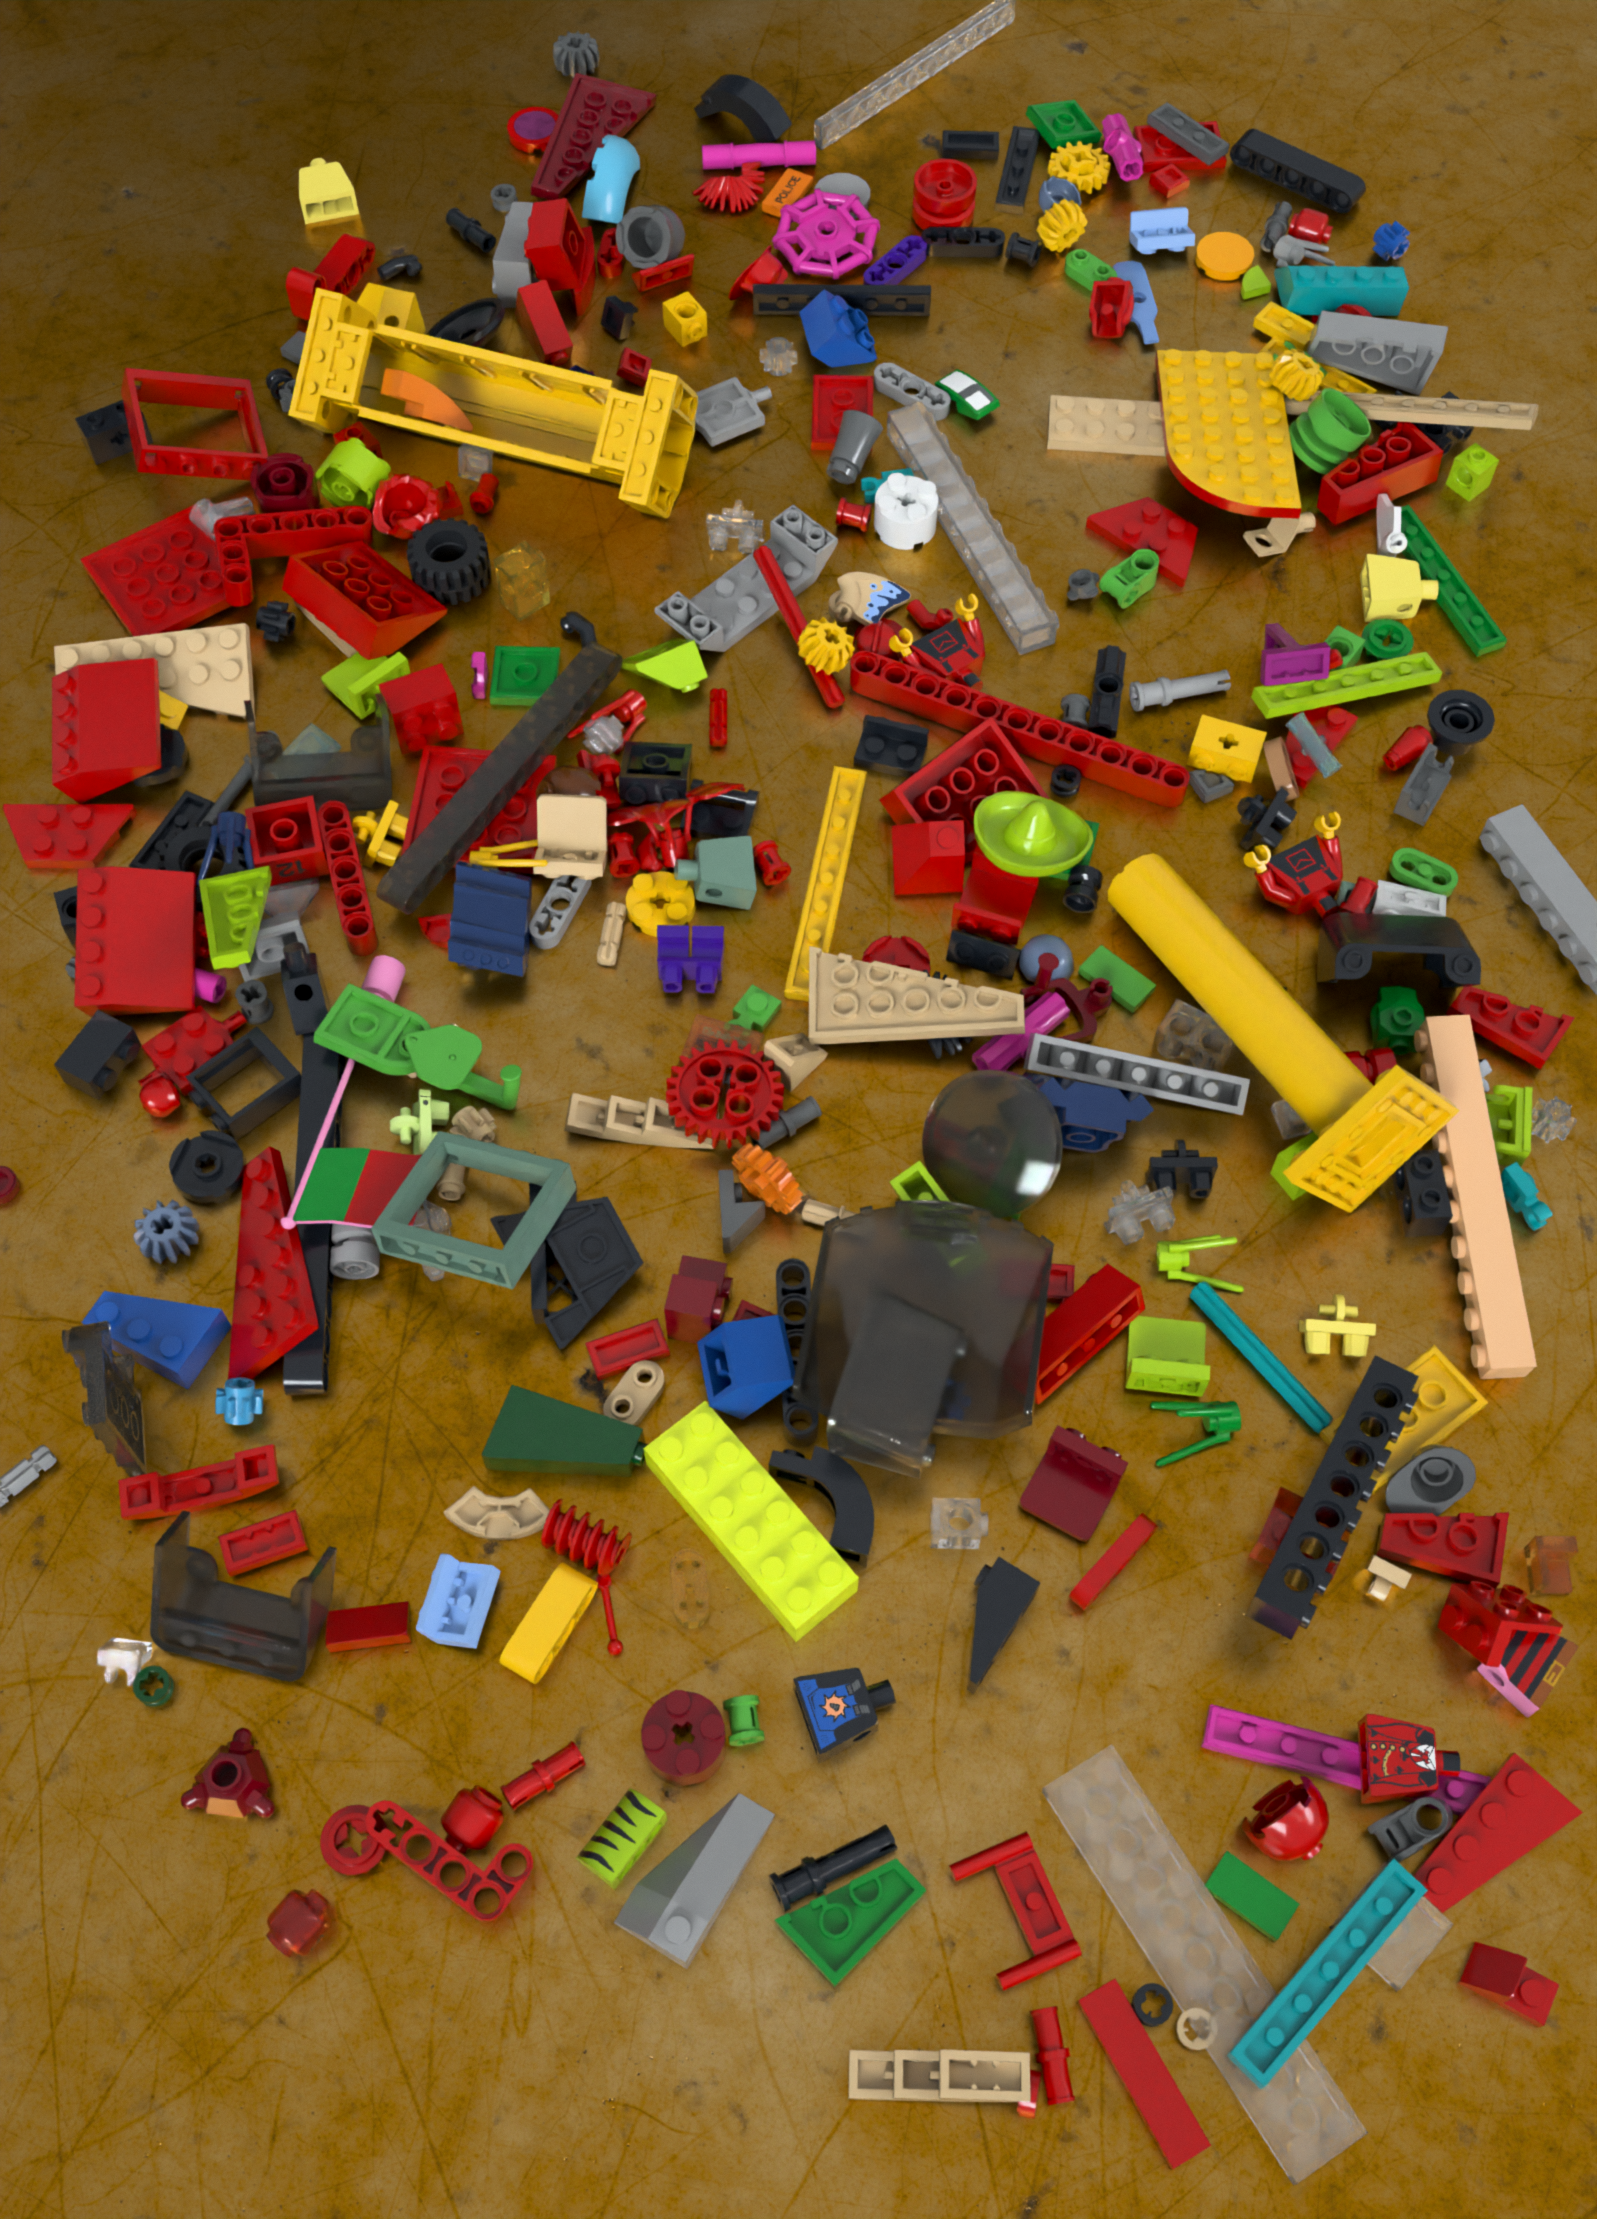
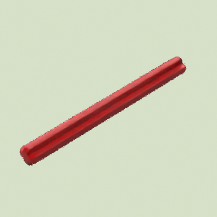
M762 545L759 549L754 550L753 557L797 644L799 636L808 623L771 549ZM807 665L826 705L832 709L842 705L845 702V697L833 673L827 675L823 669L816 673L813 665Z

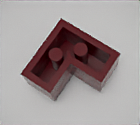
M682 1255L678 1275L672 1274L664 1307L668 1339L697 1344L699 1340L725 1322V1312H723L724 1300H730L733 1287V1278L728 1277L727 1263Z

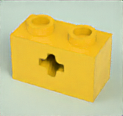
M1202 715L1191 746L1187 765L1199 770L1224 775L1234 780L1251 783L1267 732Z

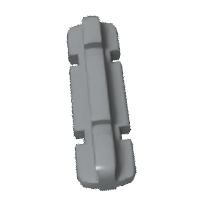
M40 1445L30 1453L32 1457L29 1460L24 1458L0 1477V1507L9 1501L7 1497L10 1494L15 1496L40 1476L38 1472L41 1469L46 1471L56 1463L55 1455L47 1446Z

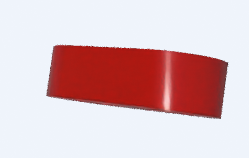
M610 228L604 232L597 253L598 272L607 278L619 276L623 272L626 258L624 254H620L617 244L612 246L616 242L617 228Z

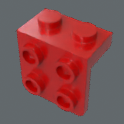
M1471 1581L1470 1585L1451 1584L1437 1625L1440 1630L1481 1663L1490 1667L1500 1666L1512 1630L1559 1635L1563 1629V1625L1552 1617L1553 1612L1527 1599V1593L1524 1590L1508 1584H1504L1502 1588H1493L1479 1581Z

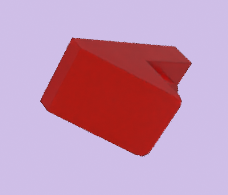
M1479 1942L1472 1944L1457 1982L1537 2027L1545 2025L1559 1988V1984L1526 1967V1957Z

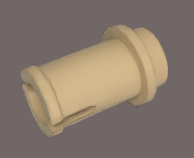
M454 1163L448 1165L442 1174L441 1180L437 1181L436 1189L439 1191L438 1195L442 1199L455 1201L460 1199V1196L465 1193L466 1186L463 1184L465 1166Z

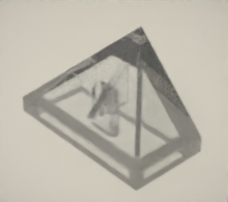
M319 877L270 886L263 912L273 917L279 913H289L297 910L300 918L319 891Z

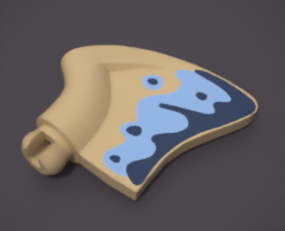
M850 572L840 576L837 580L841 589V596L836 603L833 613L834 617L840 622H847L850 618H854L866 626L871 623H877L884 614L907 603L911 598V594L902 586L884 577L866 572Z

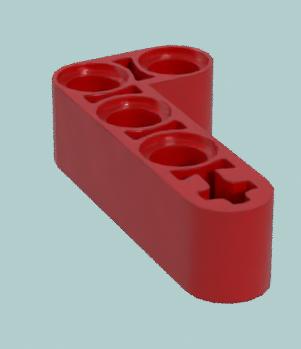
M345 233L338 239L313 272L293 267L286 278V290L293 316L309 322L316 288L348 296L374 261L376 252L374 243Z
M382 1800L373 1804L365 1816L367 1832L376 1843L468 1915L482 1923L495 1921L503 1914L533 1869L531 1852L519 1843H511L500 1849L487 1868L482 1871L392 1801ZM389 1812L394 1813L393 1823L401 1831L404 1830L407 1823L412 1826L411 1829L403 1834L397 1848L391 1844L397 1840V1836L386 1828L381 1833L376 1831L378 1824L375 1817L379 1813L382 1816L388 1815ZM415 1837H424L431 1843L430 1854L420 1861L411 1859L406 1853L408 1843ZM518 1853L524 1858L526 1868L521 1875L510 1877L502 1871L501 1861L507 1854ZM449 1863H457L465 1870V1878L459 1886L448 1887L440 1879L443 1867ZM484 1889L495 1891L499 1897L498 1908L490 1914L479 1912L474 1905L476 1894Z

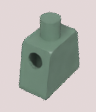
M751 836L709 839L697 842L692 860L676 859L674 866L675 880L694 881L695 898L698 901L750 910L757 892Z

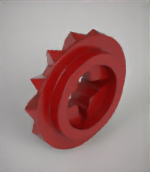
M365 1805L346 1806L335 1812L324 1825L320 1838V1847L323 1858L333 1870L351 1876L368 1873L376 1864L382 1862L386 1850L370 1837L365 1826V1816L370 1807ZM378 1814L375 1817L378 1824L376 1831L381 1833L383 1829H388V1826L382 1816ZM350 1824L360 1835H368L367 1839L361 1842V1856L352 1847H342L344 1843L350 1840Z

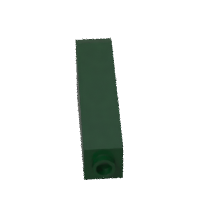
M511 1385L481 1455L485 1467L491 1470L631 1477L635 1466L641 1467L645 1460L643 1448L648 1444L645 1443L643 1428Z

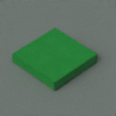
M1075 100L1029 105L1027 108L1026 116L1052 149H1057L1058 146L1064 148L1068 142L1072 146H1077L1078 141H1081L1082 145L1100 142L1102 133Z
M495 646L489 696L490 704L556 706L561 660L560 647Z

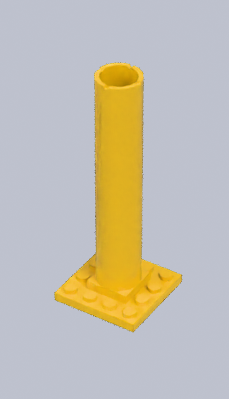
M1154 853L1142 855L1128 863L1124 867V871L1121 874L1118 873L1112 880L1108 890V901L1318 1137V1140L1307 1150L1296 1154L1292 1158L1290 1166L1283 1172L1292 1184L1351 1213L1460 1111L1446 1097L1397 1064L1392 1069L1381 1073L1377 1077L1375 1085H1373L1161 856Z

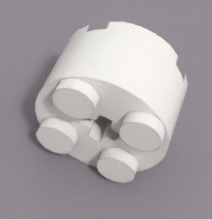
M902 473L889 475L888 480L878 488L875 495L874 529L875 532L877 530L883 543L896 549L908 550L913 549L914 544L923 542L924 545L932 539L936 531L938 495L935 484L918 477L905 476Z

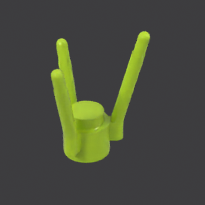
M1219 1234L1179 1241H1157L1158 1271H1167L1168 1279H1182L1195 1283L1204 1281L1211 1287L1238 1293L1244 1291V1287L1241 1285L1181 1271L1182 1267H1189V1251L1236 1244V1237L1221 1238Z

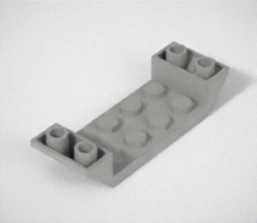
M791 505L770 521L771 539L763 545L771 549L794 597H796L816 581L838 544V538L795 505ZM752 552L689 600L677 591L657 606L655 613L686 639L695 640L697 648L725 652L776 613L779 608Z

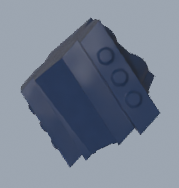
M458 861L456 863V882L454 883L453 912L450 919L448 961L456 962L458 966H466L471 970L484 968L523 977L526 967H528L530 947L529 923L532 919L531 877L510 871H502L497 868L484 867L479 864Z
M1025 1072L1012 1083L1034 1110L1037 1124L1036 1143L1090 1153L1104 1151L1108 1149V1145L1113 1141L1124 1138L1126 1122H1139L1154 1111L1141 1093L1031 1072Z

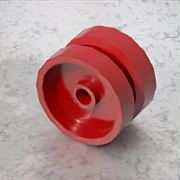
M945 158L931 160L921 165L914 176L912 217L915 223L923 230L929 227H969L974 220L977 177L974 170L963 162Z

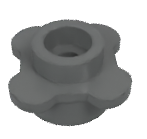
M1087 569L1077 570L1072 573L1068 579L1070 591L1067 592L1068 599L1074 601L1078 598L1087 599L1095 597L1099 592L1096 587L1097 582L1100 580L1099 575Z

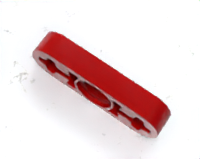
M1144 1513L1140 1514L1071 1591L1069 1598L1085 1611L1149 1541L1159 1526Z

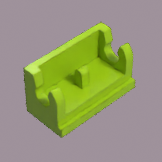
M1496 1085L1493 1086V1094H1485L1498 1165L1509 1166L1517 1162L1521 1167L1531 1152L1532 1087L1525 1086V1088Z

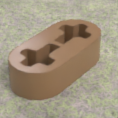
M1280 736L1264 742V751L1276 792L1282 787L1289 793L1284 802L1298 798L1297 782L1283 739Z

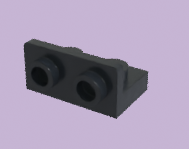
M865 715L863 732L854 756V766L908 778L923 766L928 750L929 730L915 724H905L888 720L884 717Z

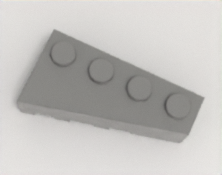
M512 202L509 214L505 216V225L492 260L494 268L492 291L493 294H497L498 299L501 300L505 308L516 307L518 288L540 281L536 277L534 265L524 252V241L527 240L529 230L528 217L531 216L533 206L531 202Z

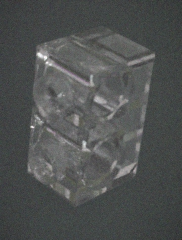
M1176 999L1156 1031L1152 1048L1158 1050L1165 1058L1175 1059L1186 1066L1220 1073L1236 1045L1210 1015ZM1173 1032H1180L1184 1036L1175 1035ZM1204 1048H1210L1215 1050L1216 1052L1211 1053L1206 1051Z

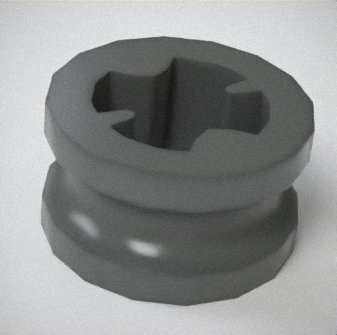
M500 184L491 190L493 206L498 211L508 212L512 202H518L516 189L510 184Z

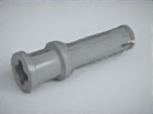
M1224 669L1218 672L1169 680V678L1163 676L1149 683L1131 682L1129 687L1130 702L1135 711H1141L1144 706L1160 704L1162 707L1168 706L1172 703L1173 699L1223 690L1227 691L1231 687V682L1225 683L1222 680H1229L1230 675Z

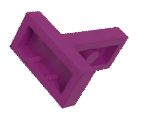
M1278 623L1265 624V644L1261 655L1260 682L1264 686L1329 678L1330 646L1326 642L1299 645Z

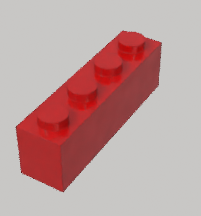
M1107 1263L1097 1273L1089 1276L1085 1284L1071 1296L1063 1299L1059 1306L1044 1320L1037 1322L1032 1330L1018 1343L1011 1345L1000 1358L1006 1381L1039 1405L1146 1309L1141 1286Z

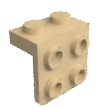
M541 794L537 799L538 849L534 859L547 860L548 865L545 867H533V874H543L547 878H560L563 875H571L583 880L603 877L607 864L606 799L602 796Z

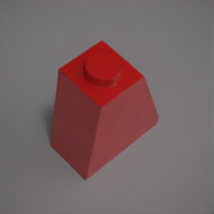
M547 280L518 288L515 317L539 361L555 367L565 364L571 358L573 344Z

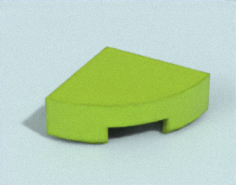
M1259 265L1249 269L1243 277L1241 285L1243 300L1270 293L1272 284Z

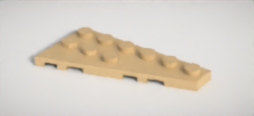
M809 946L808 1038L810 1045L1025 1034L1024 995L986 986L975 988L959 984V980L947 977L945 980L928 977L925 972L873 961L872 963L853 959L852 955L839 953L837 956L824 953L821 948Z

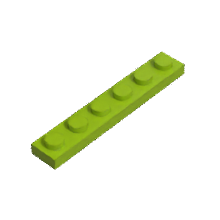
M1427 652L1330 671L1328 679L1254 687L1251 698L1265 718L1268 719L1438 683L1443 672Z

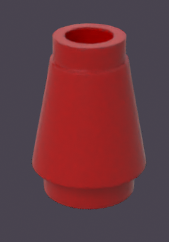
M1421 725L1407 727L1387 753L1383 755L1382 758L1385 765L1390 770L1396 771L1398 768L1420 758L1428 744H1434L1431 734Z

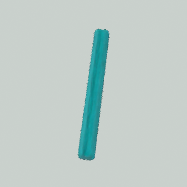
M1203 1281L1191 1290L1190 1298L1315 1432L1319 1433L1331 1424L1333 1420L1332 1415L1207 1282Z

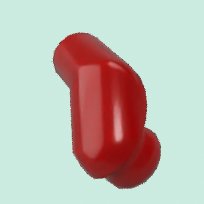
M919 599L911 601L907 606V611L923 629L937 630L954 619L953 613L947 608H940L937 614L930 613Z

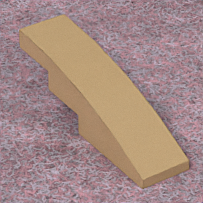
M572 1093L569 1099L564 1131L636 1144L713 1149L711 1138H706L703 1143L699 1144L698 1133L695 1132L691 1136L686 1137L685 1125L681 1127L675 1126V1116H669V1103H666L664 1100L650 1097L647 1103L611 1095L609 1100L606 1101Z
M940 2049L939 2051L849 2050L848 2099L938 2102H1030V2053Z

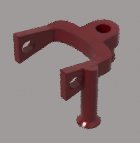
M1052 953L1041 954L1038 958L1040 966L1034 986L1021 989L1020 994L1024 995V1008L1035 1003L1048 991L1051 993L1056 992L1072 1009L1081 1027L1080 1032L1058 1038L1083 1044L1094 1039L1097 1031L1096 1018L1103 1016L1109 1010L1112 1002V985L1108 987L1110 984L1108 980L1096 978L1091 982L1090 987L1079 991L1072 982L1065 978L1050 981L1053 970L1059 965V960Z

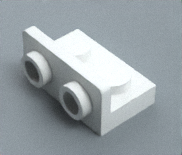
M1378 880L1377 885L1379 888L1375 894L1371 914L1446 917L1447 896Z

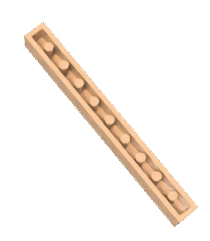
M1470 1015L1426 1017L1414 1035L1415 1049L1417 1052H1421L1423 1063L1420 1068L1421 1081L1446 1097L1460 1110L1432 1137L1433 1149H1438L1453 1215L1449 1222L1452 1223L1454 1234L1451 1240V1250L1453 1257L1458 1258L1460 1272L1458 1273L1457 1281L1459 1292L1465 1295L1467 1308L1464 1311L1465 1326L1472 1333L1471 1361L1473 1366L1478 1368L1480 1379L1526 1377L1537 1367Z

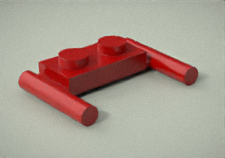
M1027 1831L949 1865L955 1882L995 1865L997 1876L1031 1953H1034V1957L996 1974L1002 1991L1082 1956L1081 1949L1073 1936Z

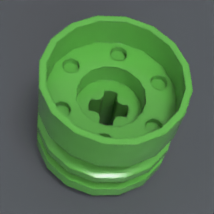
M1326 388L1308 406V412H1302L1296 421L1289 426L1292 450L1307 466L1316 472L1326 475L1348 458L1349 452L1355 451L1369 437L1371 426L1366 415L1349 397L1335 389Z

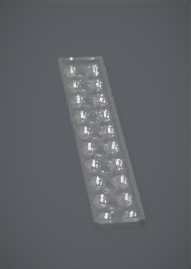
M1111 1744L1043 1787L1042 1793L1176 2003L1182 2012L1185 2011L1187 2013V2020L1198 2037L1208 2046L1206 2050L1293 2185L1298 2184L1368 2134L1306 2038L1263 2089H1260L1226 2056L1277 1994L1114 1746Z

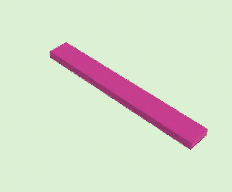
M1213 1704L1209 1705L1201 1748L1361 1790L1358 1742ZM1460 1769L1458 1777L1438 1776V1790L1427 1797H1438L1444 1800L1450 1806L1452 1813L1460 1816L1491 1777ZM1424 1797L1404 1799L1402 1801L1413 1803ZM1432 1804L1425 1805V1807L1439 1810Z

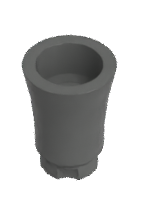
M846 410L843 412L840 430L826 470L829 477L847 485L855 482L874 443L883 431L880 422L860 411Z

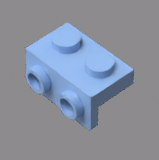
M1186 207L1132 211L1130 213L1129 242L1142 254H1153L1157 252V249L1168 248L1169 251L1178 252L1185 250L1187 246H1195V233L1188 227V209Z
M441 1553L436 1568L432 1573L431 1583L423 1607L419 1612L416 1630L437 1644L476 1649L501 1571L493 1565L460 1562L450 1554Z

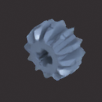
M173 1199L166 1207L157 1200L156 1209L153 1211L143 1208L145 1219L134 1220L137 1232L133 1234V1238L137 1246H140V1252L144 1257H153L154 1261L160 1265L167 1257L176 1264L178 1254L182 1253L190 1256L191 1251L188 1245L199 1244V1238L196 1234L200 1227L196 1218H193V1213L186 1205L180 1207L179 1203Z

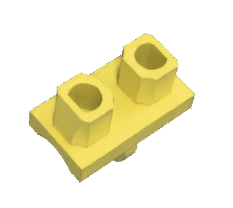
M1334 1294L1331 1305H1318V1315L1330 1316L1331 1321L1315 1319L1299 1321V1332H1305L1306 1353L1330 1354V1334L1343 1335L1342 1356L1366 1357L1369 1337L1376 1336V1324L1344 1322V1317L1357 1318L1358 1307L1345 1306V1298L1342 1294Z

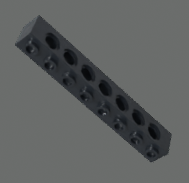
M1376 1355L1374 1356L1245 1616L1292 1640L1298 1626L1307 1629L1317 1609V1606L1311 1604L1310 1601L1314 1593L1321 1597L1323 1596L1333 1574L1325 1570L1329 1562L1338 1565L1348 1543L1341 1540L1344 1531L1353 1533L1363 1513L1356 1509L1359 1500L1365 1503L1368 1502L1377 1484V1481L1370 1477L1374 1470L1382 1473L1389 1459L1391 1451L1385 1449L1388 1441L1395 1444L1406 1422L1399 1420L1402 1412L1410 1414L1419 1396L1418 1393L1412 1391L1419 1376ZM1334 1492L1341 1494L1343 1497L1338 1496ZM1318 1522L1326 1524L1329 1528L1320 1525ZM1302 1553H1307L1314 1559L1307 1558ZM1286 1584L1295 1586L1299 1591L1291 1590Z

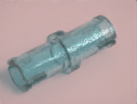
M1304 712L1296 715L1286 723L1285 726L1302 746V754L1310 757L1324 779L1342 768V764L1338 762L1325 744L1327 739L1324 735L1319 736L1305 717Z

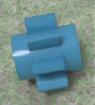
M242 1377L231 1378L225 1382V1389H216L215 1413H224V1421L226 1423L245 1425L253 1422L254 1414H262L263 1389H255V1382L253 1380Z

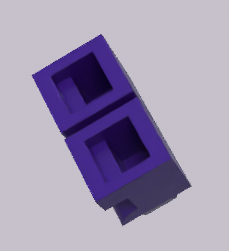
M657 925L658 976L662 980L664 992L678 993L682 991V980H696V991L700 993H714L717 981L722 980L725 949L724 926H692V957H690L689 926Z

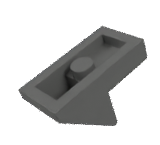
M733 1169L718 1170L723 1253H731L765 1218L764 1201L742 1202L741 1183H734Z

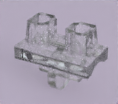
M736 500L734 509L723 507L722 515L707 513L706 526L711 549L726 550L728 538L731 537L739 538V552L751 554L758 548L759 541L764 542L763 520L754 519V511L743 510V500Z
M1131 1180L1124 1181L1120 1187L1122 1194L1112 1197L1115 1207L1108 1209L1109 1220L1104 1223L1108 1234L1116 1232L1125 1245L1134 1243L1143 1237L1144 1230L1140 1224L1141 1221L1149 1219L1156 1232L1170 1229L1176 1220L1171 1207L1174 1194L1169 1186L1150 1193L1147 1185L1137 1188Z

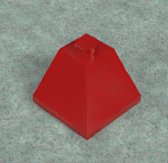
M964 820L931 821L891 826L894 895L963 892L965 866Z

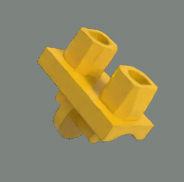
M389 800L379 824L375 821L377 815L372 811H368L366 816H356L353 818L351 824L353 831L357 834L355 841L359 844H365L366 839H372L362 862L363 865L372 868L374 861L393 867L401 846L384 838L387 833L404 841L409 819L396 812L398 803Z

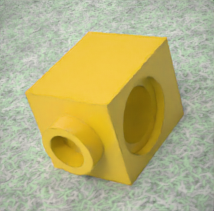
M688 291L662 303L664 326L682 347L708 336L707 313Z

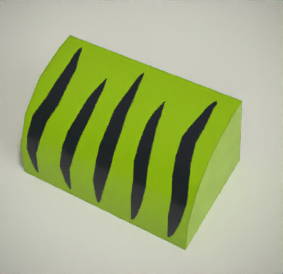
M630 1788L576 1859L615 1890L668 1821L666 1812L647 1797Z

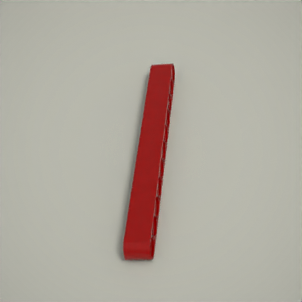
M859 651L851 658L850 687L861 695L964 733L969 732L991 716L1016 752L1055 767L1072 765L1080 771L1082 777L1163 807L1174 808L1181 805L1184 801L1190 776L1186 768L1179 764L871 651Z

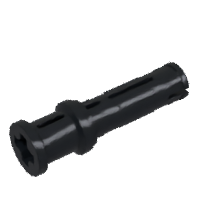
M885 1824L816 1859L807 1856L801 1859L800 1865L780 1875L774 1872L768 1875L769 1881L782 1910L785 1912L791 1909V1903L812 1893L816 1895L824 1893L823 1890L826 1889V1884L896 1851L897 1845L890 1829Z

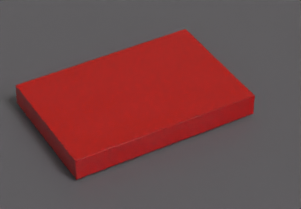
M1217 121L1198 122L1221 138ZM1150 125L1134 126L1133 138L1139 141L1142 146L1140 156L1143 161L1142 169L1144 173L1156 172L1171 163L1180 171L1225 168L1226 155L1209 166Z
M813 375L811 450H833L844 411L856 410L873 417L874 376Z

